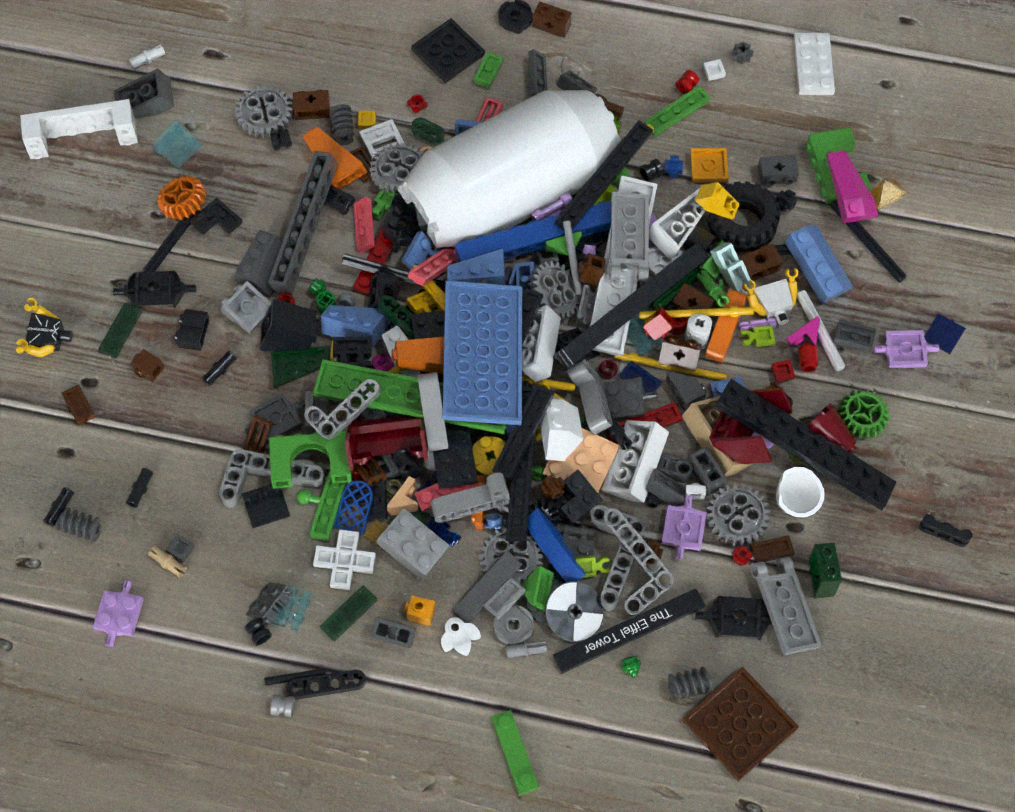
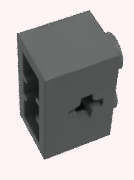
M795 154L759 158L757 168L761 185L773 186L775 184H792L797 182L799 170Z
M707 447L689 456L688 461L693 466L692 472L698 482L706 486L707 496L718 491L720 488H724L727 478Z
M376 617L371 637L411 648L416 627Z

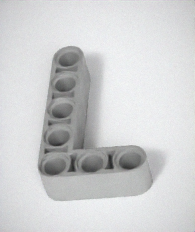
M237 449L232 452L219 491L225 507L232 508L238 504L247 474L271 479L270 455L243 449ZM244 459L242 463H236L237 460ZM293 461L292 473L295 471L301 472L299 475L292 474L294 485L313 489L321 488L324 485V472L320 466ZM257 463H263L261 467H255ZM313 475L320 476L318 479H311ZM234 476H238V477H239V478H238L237 480H235V481H232V480H231V478L234 477ZM227 494H234L231 498H225Z
M603 505L594 506L590 515L591 525L599 530L615 535L606 524L604 518L597 519L594 517L597 514L604 517L606 511L611 508ZM617 512L609 514L608 520L610 523L619 520ZM622 513L634 528L641 530L638 533L644 538L646 528L644 521ZM625 527L621 530V536L624 539L631 537L632 531L630 528ZM622 542L601 593V604L604 611L608 612L616 609L635 561L634 556L625 548ZM637 543L634 545V552L636 554L638 553L641 543ZM625 562L628 566L623 568L618 563ZM616 579L619 580L621 584L614 585L611 581ZM611 597L614 599V602L608 603L604 599Z
M612 508L607 510L604 515L606 524L652 578L625 601L626 611L629 614L635 615L668 590L674 583V576L618 509ZM611 512H617L619 515V520L616 523H610L608 520ZM625 527L630 528L632 531V535L628 539H624L621 536V530ZM642 543L645 546V551L638 555L634 552V545ZM650 558H654L658 562L655 570L647 568L646 563ZM662 574L670 576L671 582L669 585L664 586L660 584L659 578ZM646 587H652L655 590L653 598L645 597L644 590ZM631 600L639 602L640 607L637 611L629 609L628 604Z

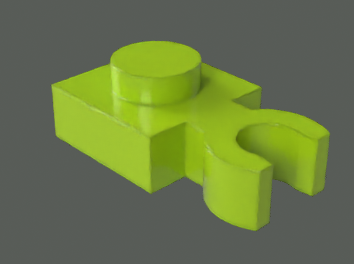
M772 325L754 327L753 332L748 330L741 331V337H748V340H743L742 346H749L751 343H755L756 347L775 345Z
M594 555L574 557L576 562L586 572L582 578L595 577L598 570L603 573L610 572L609 567H602L604 562L609 561L607 556H602L598 560L595 559Z

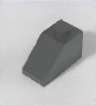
M671 371L667 373L666 383L684 411L692 403L705 400L706 388L702 383H699L697 378Z

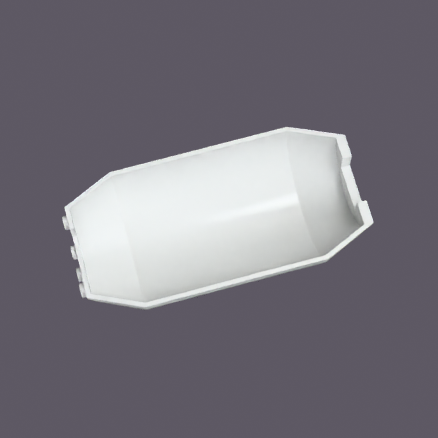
M545 90L427 150L399 185L398 191L407 204L410 202L414 203L428 224L427 235L435 247H452L463 240L469 241L481 235L487 236L499 230H508L530 218L535 210L539 209L541 211L560 200L559 197L567 193L573 195L579 192L619 145L621 139L613 121L614 116L611 111L607 110L601 97H597L587 90Z

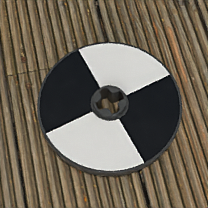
M567 582L561 584L547 598L545 605L547 624L551 631L562 640L581 642L594 636L603 622L604 608L600 597L594 589L584 583ZM574 607L576 611H579V614L575 615V617L573 613H570V610L574 609Z

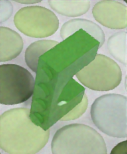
M850 127L810 134L807 142H805V150L810 154V165L815 169V179L820 184V194L825 199L826 205L831 204L837 199L831 172L825 162L827 159L826 154L844 150L846 153L853 152L855 139ZM866 172L859 173L870 191L871 185Z
M342 431L331 440L325 439L318 432L307 435L303 433H297L293 436L276 435L269 438L273 489L293 487V461L298 454L310 449L319 450L329 458L332 484L352 482L345 446L347 431Z

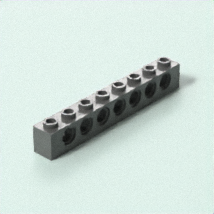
M314 152L268 282L275 292L293 294L338 166L331 153Z

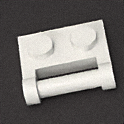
M392 119L359 131L371 160H373V156H378L377 151L384 152L383 147L390 148L388 144L374 150V146L392 139L396 140V142L391 143L393 147L396 146L397 142H399L400 146L404 143Z

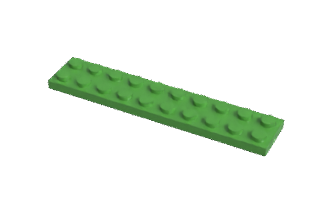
M322 360L313 397L343 402L365 380L373 379L380 385L381 394L368 406L369 408L424 418L418 378ZM439 382L440 395L442 401L443 383ZM369 385L367 387L370 392L373 393L375 391L374 386ZM363 392L360 393L366 400L368 399V397L365 396L366 394H364ZM355 398L352 404L359 406L362 403L361 398ZM444 420L445 423L505 434L507 425Z

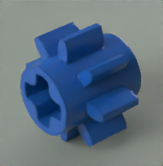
M670 155V160L665 159L664 173H669V178H677V174L683 173V161L679 160V156Z

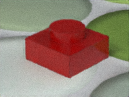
M790 360L771 364V369L777 383L795 379V373Z

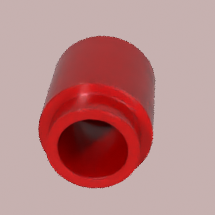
M805 343L798 349L799 366L803 372L810 373L817 370L818 348L812 343Z

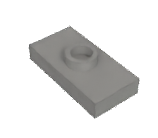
M510 577L483 606L499 620L526 590L514 578Z

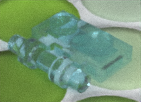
M288 586L287 589L292 591V598L284 605V609L275 604L281 613H277V618L271 624L285 627L287 621L290 620L293 622L291 629L298 631L300 624L302 625L305 618L303 616L306 608L309 607L311 593L304 591L302 597L296 596L298 589ZM293 604L299 605L296 614L291 613Z

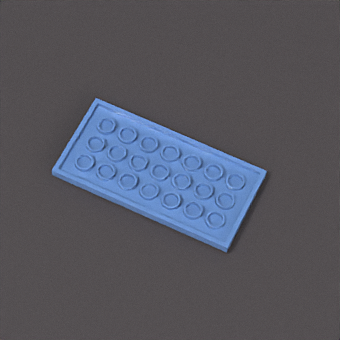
M446 281L442 419L521 425L522 286Z

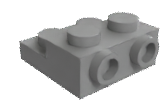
M246 281L243 285L240 283L233 290L235 294L231 298L227 296L221 302L222 307L220 311L249 334L264 319L271 302Z

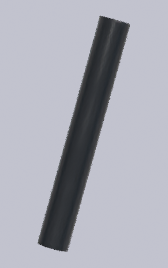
M322 668L265 677V686L286 683L298 678L326 674V669Z

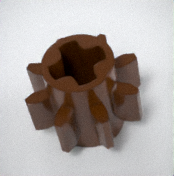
M550 475L542 481L541 492L545 498L550 496L554 500L564 494L565 482L561 476L556 478L554 475Z
M646 540V543L661 560L663 549L660 548V543L654 540ZM642 543L640 544L638 555L645 551V546ZM650 558L647 563L654 564L656 559Z

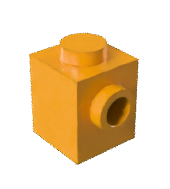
M412 595L410 602H406L404 613H407V620L431 626L436 603L433 600Z

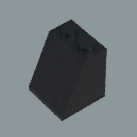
M273 299L261 323L259 350H309L311 344L316 342L318 332H316L318 325L316 311Z

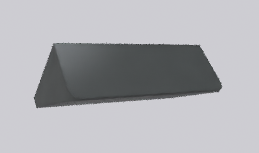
M570 70L561 74L557 82V86L562 90H587L593 94L597 91L595 86Z
M653 469L646 490L669 505L678 507L685 501V487L659 470Z

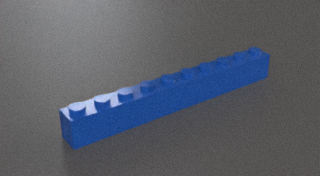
M602 201L592 206L572 230V233L581 231L582 238L594 233L610 230L611 201ZM559 215L555 217L549 216L540 221H531L522 226H513L505 231L499 230L487 236L481 235L473 240L460 241L458 244H455L454 250L457 262L503 249L504 260L545 249L546 241L565 236L564 230L554 224Z

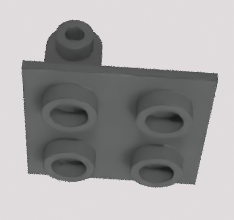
M266 584L261 589V594L257 600L250 604L246 615L263 618L262 621L266 625L273 623L278 616L277 613H281L275 604L284 609V605L292 598V591L287 589V585Z

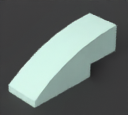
M725 242L711 250V255L729 287L748 294L747 291L742 289V284L746 283L749 289V280L751 279L743 261L738 259L732 243Z

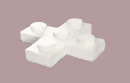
M339 530L336 548L316 546L313 565L314 567L332 569L330 588L350 590L353 572L373 574L376 553L357 551L359 532Z

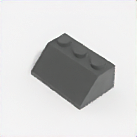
M259 230L235 272L237 285L240 283L243 285L248 281L262 295L271 298L274 290L268 282L283 241L273 234Z

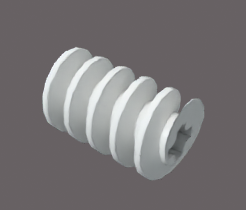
M703 314L692 315L688 320L685 340H696L702 344L701 349L705 348L708 344L712 326L711 318Z

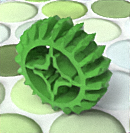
M861 388L857 393L852 390L850 395L846 394L839 403L840 406L837 409L839 415L851 431V434H858V439L862 435L865 436L866 440L870 435L874 438L877 436V433L881 434L883 428L885 429L888 425L887 421L890 419V415H888L890 410L886 408L887 402H881L882 396L876 397V391L870 394L868 389L865 393L862 392ZM854 405V412L850 415L849 407ZM877 413L878 420L873 423L872 416Z

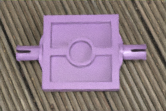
M924 330L886 331L885 345H874V353L886 354L889 368L927 367V353L939 352V344H927L924 338Z
M689 495L685 496L684 506L668 505L661 544L677 548L675 555L677 560L679 553V560H683L684 550L700 551L707 512L692 508L693 497L690 496L688 503Z
M124 581L121 592L106 590L103 592L93 629L108 634L105 643L107 647H113L116 636L125 635L133 637L144 599L142 596L129 593L132 585L130 581Z

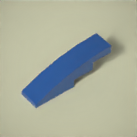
M539 508L529 515L528 530L565 582H577L585 576L586 572L573 558L575 554L562 541L564 537Z

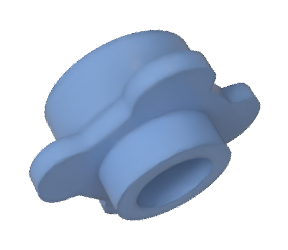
M490 514L486 517L487 523H484V528L499 530L506 523V519L502 518L501 514Z

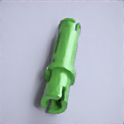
M701 270L703 276L698 273L697 279L707 289L709 296L720 307H724L723 301L728 304L729 298L724 294L722 287L713 281L708 272Z

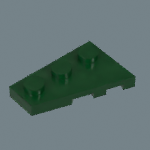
M328 346L310 347L309 350L271 351L274 388L320 370L322 360H329Z

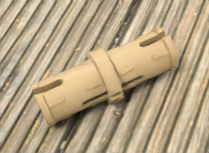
M156 545L151 548L154 552L149 551L148 556L159 562L163 569L170 570L178 578L184 575L180 571L186 572L187 568L177 562L174 556L166 554Z

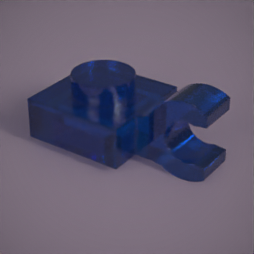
M434 516L427 526L451 547H454L455 543L458 544L462 538L457 533L450 532L451 526L446 522H436Z

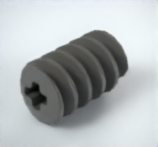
M346 104L334 106L329 112L332 139L340 145L350 144L354 141L351 107Z
M67 507L59 516L56 529H61L62 532H69L71 535L76 534L77 537H83L85 540L90 539L92 542H95L101 533L99 517L92 521V515H88L85 519L84 512H81L78 517V510H74L70 514L71 509Z
M703 666L700 667L699 672L696 668L692 669L691 673L685 670L684 675L677 672L676 678L673 674L668 675V690L672 700H674V694H677L679 699H681L682 692L689 697L690 690L697 695L698 688L701 689L702 693H705L706 686H708L710 691H713L711 677Z

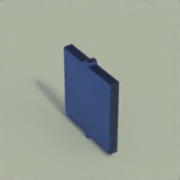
M938 314L924 338L930 344H939V349L951 354L966 328L955 323L953 319L950 320Z

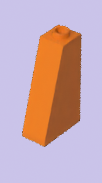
M320 128L310 129L302 136L313 154L315 151L331 153L338 163L332 180L335 188L341 190L368 173L360 160Z
M444 337L395 342V348L392 349L393 361L396 360L397 368L443 374Z

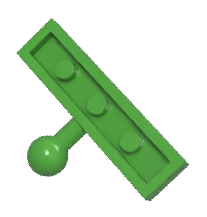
M329 471L322 496L312 495L307 489L299 490L296 495V499L300 504L305 505L309 502L319 504L309 536L310 538L328 542L336 521L342 493L348 483L332 484L331 471Z

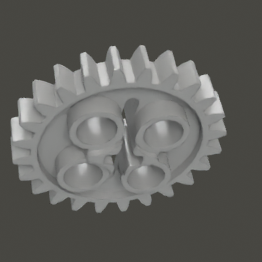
M264 84L263 88L260 89L259 85H257V90L250 88V93L244 91L245 97L239 96L240 102H236L237 107L235 108L236 120H238V125L242 126L243 131L248 130L249 135L254 132L255 137H257L261 133L262 138H264L265 133H268L270 136L272 132L278 133V129L285 130L284 125L289 126V120H292L293 105L290 97L286 96L285 91L280 92L279 87L274 90L273 85H271L268 89L266 84ZM260 99H263L268 123L265 122Z
M397 142L395 147L389 144V149L383 147L384 152L377 151L378 156H373L374 161L370 162L371 178L374 180L375 186L379 185L380 190L385 188L386 193L392 190V193L395 194L398 191L399 185L424 154V151H420L419 147L414 148L413 144L407 147L406 142L402 146Z
M553 261L544 262L536 266L535 270L531 272L532 276L529 279L532 282L528 286L532 287V291L543 294L540 307L547 305L561 317V320H566L575 315V312L579 310L577 306L580 305L578 299L582 296L575 295L572 275L570 276L569 274L570 269L565 271L564 264L559 267V262L553 264Z
M735 483L733 489L726 485L725 491L720 488L718 494H713V500H709L708 504L710 506L706 510L709 513L706 519L711 520L708 523V527L714 526L712 533L719 532L718 539L725 537V543L730 539L733 546L736 541H739L740 545L743 546L745 540L750 545L752 538L758 541V535H764V530H767L769 526L767 523L770 522L771 518L768 515H770L771 511L766 509L768 503H762L765 497H758V490L752 493L751 486L746 490L744 484L741 485V488H738ZM736 500H742L745 504H738ZM720 510H727L729 514L724 515ZM748 515H754L757 519L752 520ZM732 525H738L741 529L735 530L732 528Z
M504 526L501 533L495 529V536L488 534L489 541L483 540L485 547H480V552L483 554L479 555V560H482L480 567L484 568L483 574H486L508 550L518 561L526 566L525 569H518L512 576L521 585V582L524 583L537 566H543L541 561L544 555L540 554L543 551L538 547L539 545L534 541L533 536H528V532L527 542L506 541L507 530ZM503 545L506 547V549L500 551L497 549V547ZM522 545L525 546L526 549L524 551H519L517 547Z

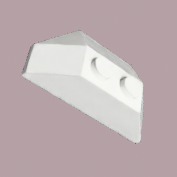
M553 396L540 422L545 459L565 461L583 441L579 411L572 404Z

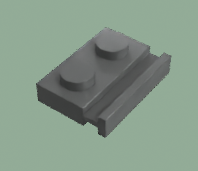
M839 319L834 343L871 353L876 329Z

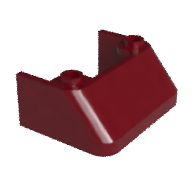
M783 387L750 390L787 414H792L793 410ZM721 411L709 437L713 447L740 464L772 461L762 436H752L753 430Z
M400 415L355 421L348 425L345 446L349 470H354L355 463L357 465H364L368 463L372 456L393 454L401 448L408 449L410 454L416 458L424 457V461L429 458L424 418Z

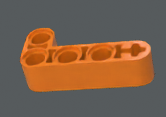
M729 288L726 295L729 298V303L726 304L724 302L725 306L722 308H730V306L745 307L747 294ZM730 315L718 317L705 357L723 363L740 315L739 317H731Z

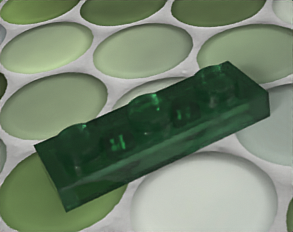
M127 303L123 304L98 348L100 353L117 359L142 314L140 308Z
M362 585L320 625V629L335 642L378 601L377 597Z

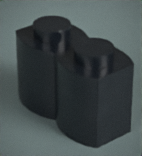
M185 309L184 314H181L179 318V325L181 326L179 331L177 330L175 333V342H177L179 348L201 351L209 325L208 312Z

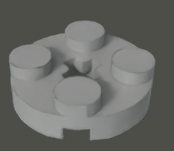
M512 606L499 620L495 617L494 632L502 643L509 646L523 644L524 641L527 642L532 636L534 630L533 617L524 607ZM509 622H518V629H510Z

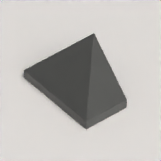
M545 249L535 251L537 266L544 262L553 261L554 264L559 261L556 253L546 252Z

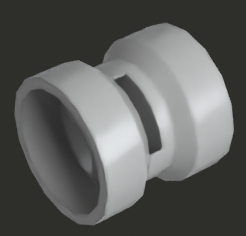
M274 694L271 702V715L278 716L283 713L286 717H292L295 697L287 696L284 698Z

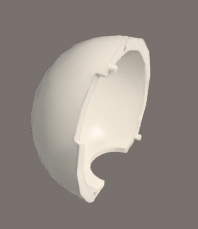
M794 467L786 470L782 474L777 486L776 501L778 506L785 513L793 517H807L815 514L824 500V488L813 471L803 467Z

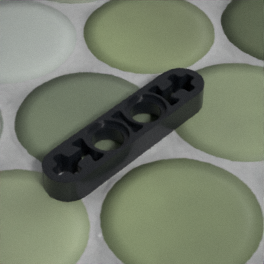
M349 670L298 678L288 682L286 691L288 696H294L295 700L355 691L365 686L366 677L361 670ZM354 676H358L361 679L359 684L349 680H354ZM344 677H347L349 686H346ZM335 678L342 680V685L338 688L331 686V681ZM315 681L322 684L321 689L318 691H313L310 688L311 684ZM304 683H307L308 692L305 693V689H299L298 693L294 694L292 691L294 685H297L298 688H305Z

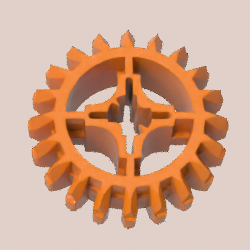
M181 175L180 178L175 177L173 181L163 185L164 189L159 190L160 194L157 196V203L161 212L169 219L173 218L174 220L178 218L183 220L184 217L189 218L191 214L195 215L197 210H201L200 206L205 205L204 200L207 199L206 189L202 182L195 176L191 177L190 175L186 177Z

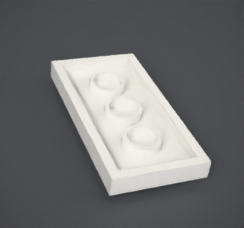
M795 33L794 46L798 94L834 95L835 87L830 33Z

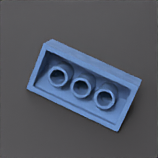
M817 225L805 226L791 233L784 241L821 304L854 288Z

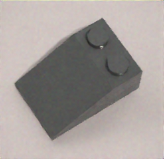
M158 68L114 90L116 101L130 100L135 118L160 114L174 107L171 80Z

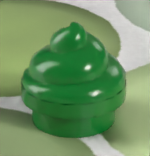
M317 278L314 279L308 288L313 296L327 291L325 282Z
M637 656L621 660L622 671L635 678L638 675L641 661L638 660Z

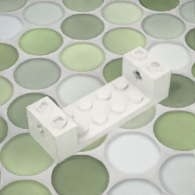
M129 99L20 115L22 139L30 159L48 157L47 138L73 136L115 128L120 146L138 143L135 117Z

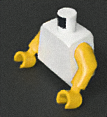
M794 268L793 276H790L789 269L785 271L789 281L783 279L756 287L755 282L749 280V289L746 283L742 284V289L748 292L747 299L750 307H754V311L763 316L765 320L767 318H776L779 325H785L789 322L787 315L791 313L792 307L795 306L798 293L797 281L795 280L798 276L796 268Z

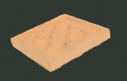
M582 428V443L565 461L549 460L542 475L547 477L554 475L556 478L561 476L565 480L579 469L598 493L620 445Z

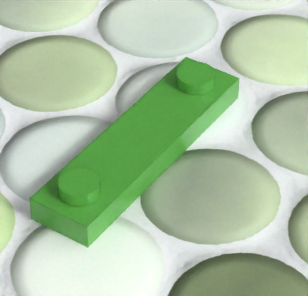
M697 86L645 120L644 124H650L654 127L652 135L656 137L708 103L710 96L700 86Z
M511 710L491 716L518 794L522 795L539 789Z

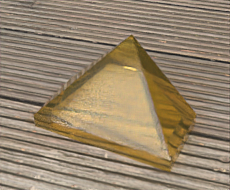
M885 178L871 194L875 200L877 211L905 196L907 192L897 180Z

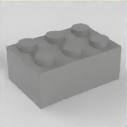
M404 508L376 542V544L420 580L425 578L450 547V545Z

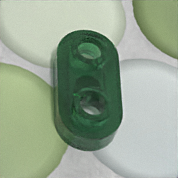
M416 118L411 123L412 133L432 144H439L445 138L444 129L427 119Z

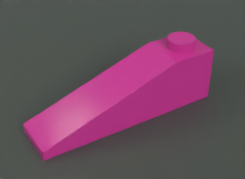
M845 150L827 153L842 224L878 218L875 200Z

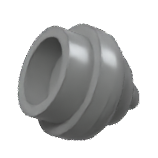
M342 293L337 298L338 306L354 307L356 304L354 296L350 293Z

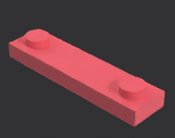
M445 247L410 270L408 278L418 285H426L447 271V266L458 263L454 250Z

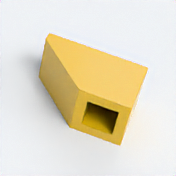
M718 182L701 185L695 199L706 211L729 219H734L740 205Z

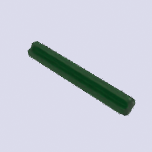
M699 267L694 268L655 299L652 304L653 307L659 310L675 298L684 283L690 286L697 280V274H702Z

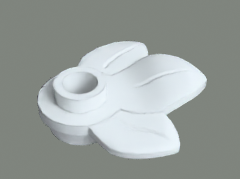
M453 617L445 624L446 632L441 638V645L445 652L450 651L454 647L458 653L467 656L471 649V640L480 639L481 634L474 624L464 623L460 618ZM452 624H458L459 629L453 631L451 629Z

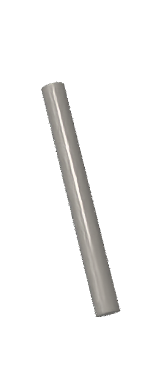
M564 221L563 226L576 296L582 295L581 281H579V273L577 272L578 264L571 222Z

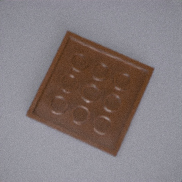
M741 667L682 719L738 782L799 729V726L744 667Z

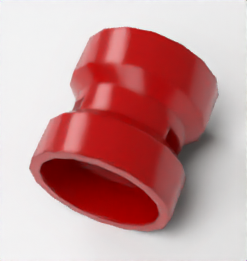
M686 70L682 78L676 81L675 86L680 93L685 95L692 90V87L699 83L700 79L695 72Z
M672 318L674 324L673 328L669 330L670 333L673 335L683 334L686 330L688 318Z

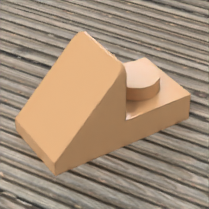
M409 476L387 505V511L390 516L398 515L403 508L409 513L418 511V503L410 499L417 491L414 478Z

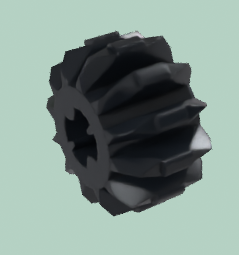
M546 498L542 502L537 499L534 504L530 505L529 515L539 508L554 527L559 524L558 520L561 517V514L557 513L559 507H553L554 501L548 503Z

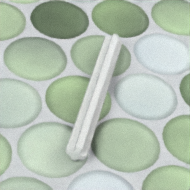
M805 290L798 292L797 299L809 321L817 316L820 318ZM820 318L818 338L836 371L843 370L845 363Z

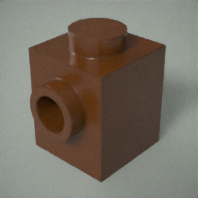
M588 253L584 261L580 262L577 268L579 281L596 286L605 273L606 259Z
M142 349L140 353L133 357V372L138 377H144L152 383L164 369L162 361L145 349Z

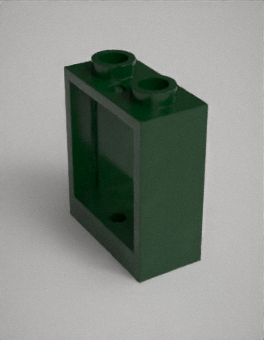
M835 542L815 544L808 559L814 599L834 597L842 581Z

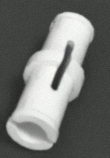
M160 44L147 51H142L141 54L130 58L129 62L133 69L143 64L152 63V60L165 55V51Z

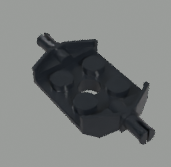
M395 195L392 199L382 227L385 238L393 243L391 252L398 253L399 247L401 245L409 247L416 233L421 230L418 225L414 203L410 202L407 204L401 195ZM399 221H404L407 226L401 225Z
M176 271L134 272L129 277L124 288H113V295L127 296L135 310L136 306L173 304V307L176 308L183 297V293L196 292V284L185 285ZM152 284L159 285L155 290L149 289Z
M718 596L707 612L695 611V619L709 621L716 637H719V635L759 637V640H761L769 625H772L765 602L759 598ZM741 611L745 614L746 618L738 620L735 617V613Z

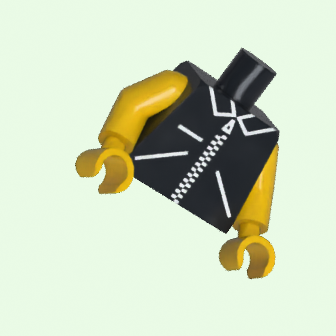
M34 298L26 300L32 304V307L25 304L24 309L26 311L34 310V313H31L26 340L19 339L16 342L17 345L22 346L16 348L17 353L26 351L27 354L44 357L59 351L61 341H72L73 332L71 330H64L59 317L44 307L37 306V301Z

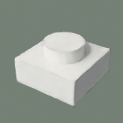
M720 59L703 64L708 81L726 76Z
M698 483L686 485L685 496L689 495L688 500L690 496L693 497V500H704L706 486Z

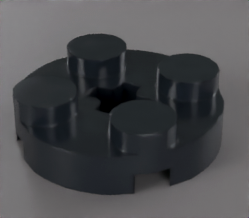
M515 0V2L510 3L507 1L500 6L498 11L499 25L516 34H520L523 30L527 29L533 20L530 5L522 0ZM512 14H519L517 18L512 17Z

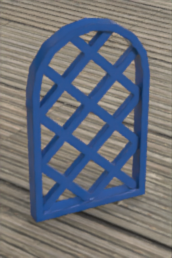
M353 481L345 487L334 525L335 528L355 531L360 534L365 533L373 501V492L367 483ZM356 484L358 489L352 492L349 487ZM367 486L369 492L364 494L362 489ZM360 491L362 497L356 500L353 494ZM352 496L354 502L348 505L346 499ZM364 499L367 505L361 508L358 502ZM343 502H344L345 505H346V507H345L344 509H342ZM356 504L359 510L353 513L350 507ZM367 508V512H366V516H365L363 510H365V509ZM348 509L351 515L345 519L342 513ZM361 512L364 518L357 521L355 515ZM353 518L354 521H355V524L352 525V526H349V524L347 523V521H348L349 519ZM364 521L363 528H361L360 523ZM345 523L347 528L340 527V525ZM358 526L360 531L353 530L352 528Z

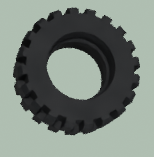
M741 181L734 182V185L728 184L724 189L740 204L738 209L752 211L758 216L760 222L751 226H742L729 218L709 212L708 227L710 228V233L716 236L715 241L718 243L723 240L726 243H732L736 253L738 251L745 253L751 250L753 252L763 245H768L774 239L780 219V206L776 202L775 196L773 194L770 195V191L767 188L763 189L757 183L755 185L750 184L751 182L745 181V183H741Z

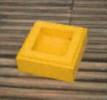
M358 110V129H367L376 125V111Z

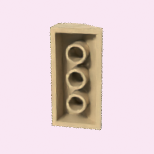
M720 396L692 403L682 415V418L701 448H708L725 477L735 475L750 466L751 464L738 463L711 444L709 437L721 413V410L714 407Z

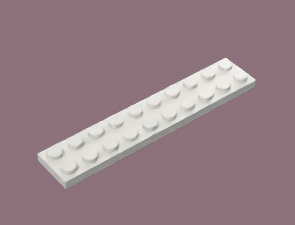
M621 176L618 192L649 194L650 224L657 184ZM611 226L604 255L606 259L605 273L598 284L590 326L636 291L638 266L621 264L620 279H609ZM630 320L593 350L623 356Z

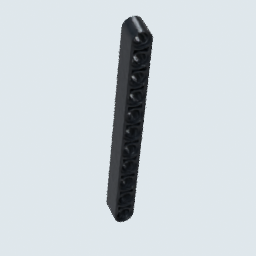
M698 241L563 347L553 357L563 370L566 371L710 256L709 253Z

